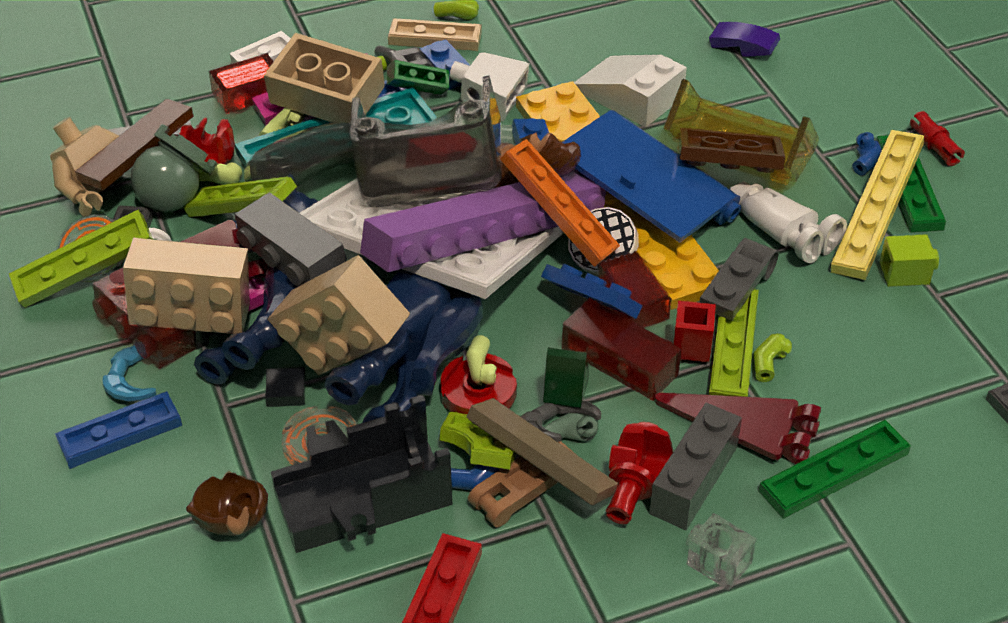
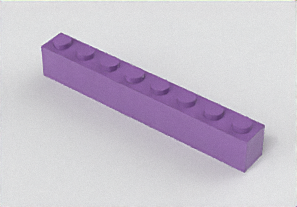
M573 169L561 177L590 211L604 207L606 190L581 172ZM518 182L364 219L360 253L387 272H392L559 226L525 187Z

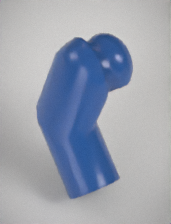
M870 132L861 133L856 138L860 157L852 166L856 174L861 176L865 175L876 165L882 152L878 141L874 140V135Z

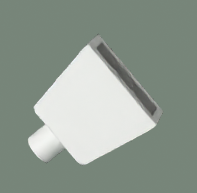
M483 52L479 53L470 66L455 61L450 70L449 77L454 81L462 83L461 100L464 103L503 122L516 104V97L522 95L527 88L530 63Z

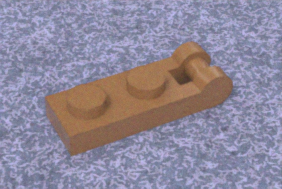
M562 441L558 442L567 449H569ZM520 456L513 461L510 470L500 469L476 485L468 495V502L477 510L483 509L487 513L486 519L497 528L503 526L513 513L558 482ZM501 492L504 497L497 501L494 496Z

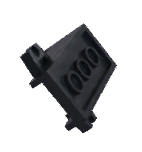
M423 395L411 398L409 400L411 407L405 411H400L401 408L396 402L385 405V417L347 427V437L334 420L325 422L326 435H317L315 425L306 427L310 460L271 471L274 493L296 553L344 538L349 542L355 540L357 534L367 532L368 535L376 533V528L453 505L451 455L448 448L435 451L434 454L431 450L427 434L426 400Z

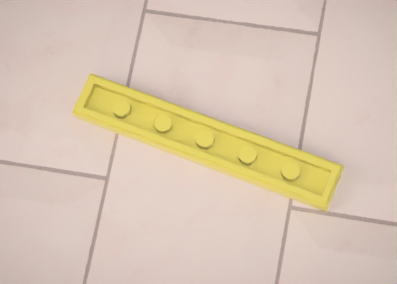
M891 130L833 258L831 273L866 280L924 145L923 135Z

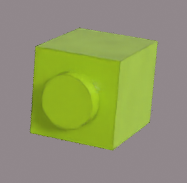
M928 234L885 236L879 262L887 286L930 285L933 271L937 270L939 266V254L937 249H933Z

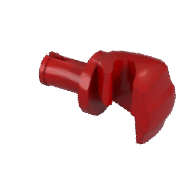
M203 118L195 128L192 125H183L179 134L208 154L204 160L205 162L213 159L218 164L227 165L233 158L235 151L234 134L228 119H221L217 126V132L212 135L205 131L207 118Z
M651 422L627 424L620 435L618 446L612 445L609 477L617 482L618 486L609 506L606 508V515L615 523L628 524L632 519L631 516L638 499L643 500L651 497L653 483L673 453L669 433Z

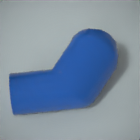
M475 465L471 470L451 468L452 488L472 490L476 485L502 468Z

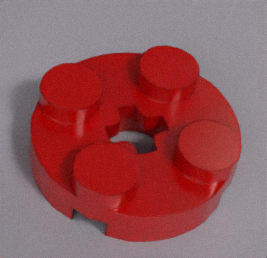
M487 353L485 364H494L497 367L495 372L497 374L496 381L492 385L485 384L484 389L478 390L470 386H478V384L471 379L467 360L463 361V356L454 359L445 367L441 374L442 405L451 412L468 414L472 405L494 398L509 409L517 395V382L513 375L512 367L504 359Z

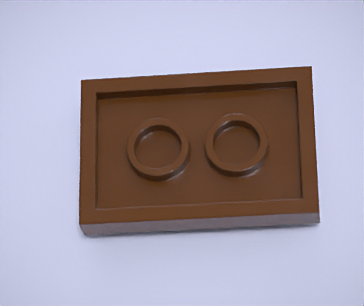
M680 127V160H686V163L689 165L704 166L706 162L719 163L721 167L726 169H739L740 166L754 167L756 171L764 173L774 172V169H784L785 153L780 137Z

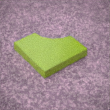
M448 413L440 428V441L452 443L464 449L470 456L471 464L510 470L517 453L466 418L467 414Z

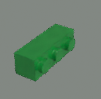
M394 60L387 66V85L406 89L413 87L415 90L442 95L449 89V70Z

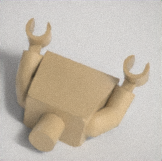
M68 117L53 127L63 142L62 146L50 154V159L53 163L54 186L71 200L74 205L80 203L79 212L82 216L87 217L91 215L92 206L98 211L101 210L103 198L99 193L102 190L78 181L75 171L118 138L119 135L98 125L79 131L72 119Z

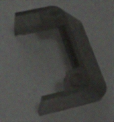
M490 75L483 76V99L465 101L455 111L454 122L386 133L383 121L378 118L366 117L360 98H352L350 139L359 191L365 205L377 208L487 191L497 186L501 181V118Z

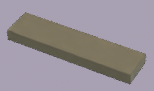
M494 398L470 407L466 417L469 421L590 505H595L613 496L618 486L617 482Z

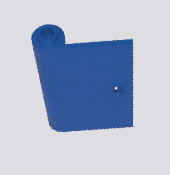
M614 110L606 112L562 142L564 144L575 142L580 146L581 159L575 167L576 170L679 243L712 218L715 222L722 225L726 221L732 222L740 213L739 195L698 167L687 164L686 160H680L679 154Z

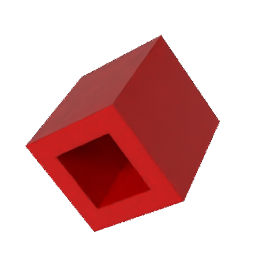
M678 300L672 358L710 362L716 304Z

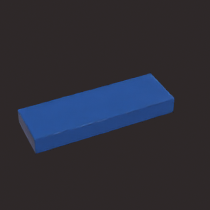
M166 391L55 433L67 465L71 469L182 426V422L175 405Z

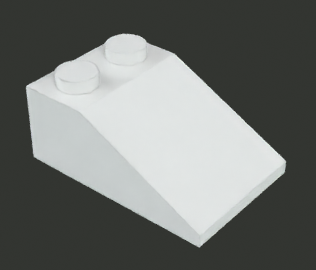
M663 55L609 56L574 83L584 96L647 127L684 98L687 67Z

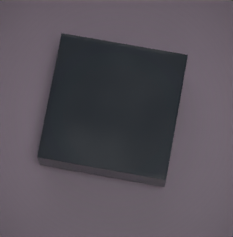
M305 367L267 369L266 406L305 405Z

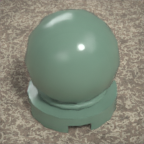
M161 124L154 134L159 140V146L146 149L136 159L131 170V186L135 196L145 207L157 212H174L182 209L194 198L199 188V174L205 172L211 175L218 163L213 159L205 162L204 160L208 154L180 134L178 137L174 134L171 137L167 135L170 128L164 124Z

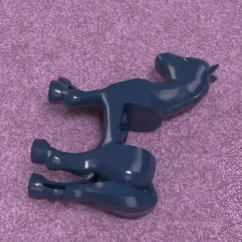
M289 173L288 177H291L295 183L293 175ZM297 188L283 200L284 203L299 213L318 202L315 198H309L302 192H298ZM234 218L233 221L235 222L237 228L236 218ZM251 249L248 250V253H253V252H254V251L251 250ZM268 266L264 280L263 308L258 317L246 332L232 334L223 342V346L205 349L194 361L198 374L208 382L217 385L223 384L230 378L235 369H252L260 361L264 351L281 347L285 340L267 319L291 290L299 286L294 285L276 267ZM403 269L399 270L386 286L409 311L410 315L387 345L362 355L347 366L334 368L324 384L328 394L339 403L348 406L357 404L367 388L378 386L383 381L387 370L393 366L397 375L394 392L383 405L372 408L364 417L362 423L385 417V405L396 402L401 408L400 411H405L411 407L409 401L411 398L420 395L431 396L436 383L438 366L458 356L471 344L473 338L479 332L480 322L483 318V306L480 297L456 288L446 289L442 283Z

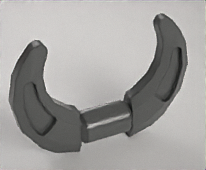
M583 401L581 408L544 403L532 411L526 412L521 417L559 442L562 440L561 434L545 429L542 426L544 421L554 417L556 414L582 413L593 417L595 420H600L601 411L597 406L587 401Z

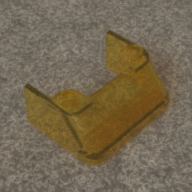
M686 79L681 81L663 128L672 140L678 143V150L680 127L780 137L785 153L784 169H774V172L766 174L770 175V180L782 185H788L789 181L796 182L819 142V136L811 119L803 116L798 129L702 99L689 80Z

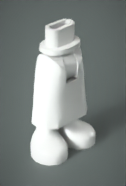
M745 181L730 188L731 191L740 196V211L777 242L785 247L790 246L793 248L796 255L804 262L813 263L819 258L820 253L823 255L831 253L845 234L847 222L837 214L826 217L818 225V213L770 188L763 189V186L760 184L750 185Z

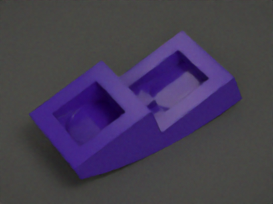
M719 22L709 36L712 48L739 46L742 57L771 55L781 39L779 33L770 29L742 22Z

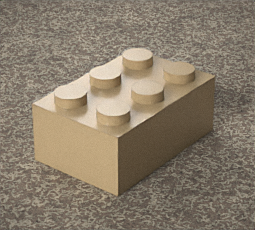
M298 33L292 36L264 74L270 103L354 130L357 129L385 87L381 58Z
M133 238L123 266L129 325L227 334L243 332L250 306L248 248Z
M357 255L291 290L267 320L277 329L278 334L288 341L301 355L305 364L320 375L387 345L410 313L364 260Z

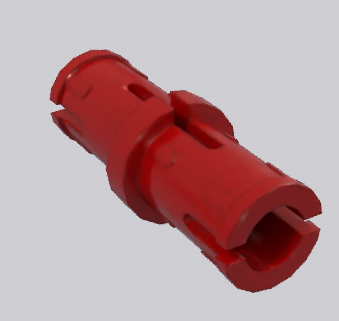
M920 111L914 115L920 123L918 124L914 119H911L909 124L919 135L924 136V145L929 150L934 149L948 166L958 164L960 160L954 154L956 153L963 159L965 152L950 138L949 131L945 127L938 126L925 111Z

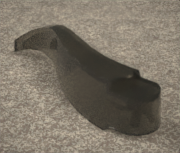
M461 101L449 112L436 119L411 125L355 121L335 122L310 127L283 137L258 150L250 157L245 166L244 179L245 182L287 177L290 173L295 179L296 186L299 187L328 170L354 161L408 151L409 139L447 134L465 116L468 107L464 101Z

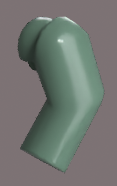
M568 413L544 426V428L561 434L562 439L567 438L584 442L595 437L598 431V423L591 416Z

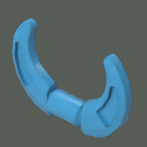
M151 343L136 344L122 349L110 360L112 366L109 373L103 376L104 390L115 399L124 401H140L155 396V388L142 389L129 385L124 377L128 366L144 358L163 357L170 359L172 357L171 351L164 346Z

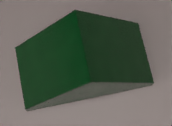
M548 347L543 394L544 403L581 408L590 374L586 352Z

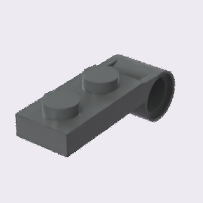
M742 239L701 295L700 303L716 304L715 314L732 321L761 279H769L776 266L779 252L750 239Z

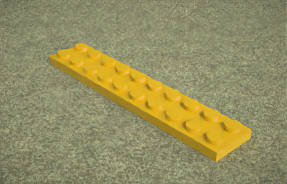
M573 81L516 97V108L523 118L544 119L548 131L560 142H563L600 117ZM606 191L603 208L610 207L621 210L631 218L639 234V247L636 254L634 253L629 260V266L661 311L664 313L676 309L678 300L700 301L701 295L719 270L693 236L690 235L679 243Z

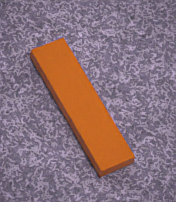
M527 139L505 152L500 158L504 165L594 267L620 246Z

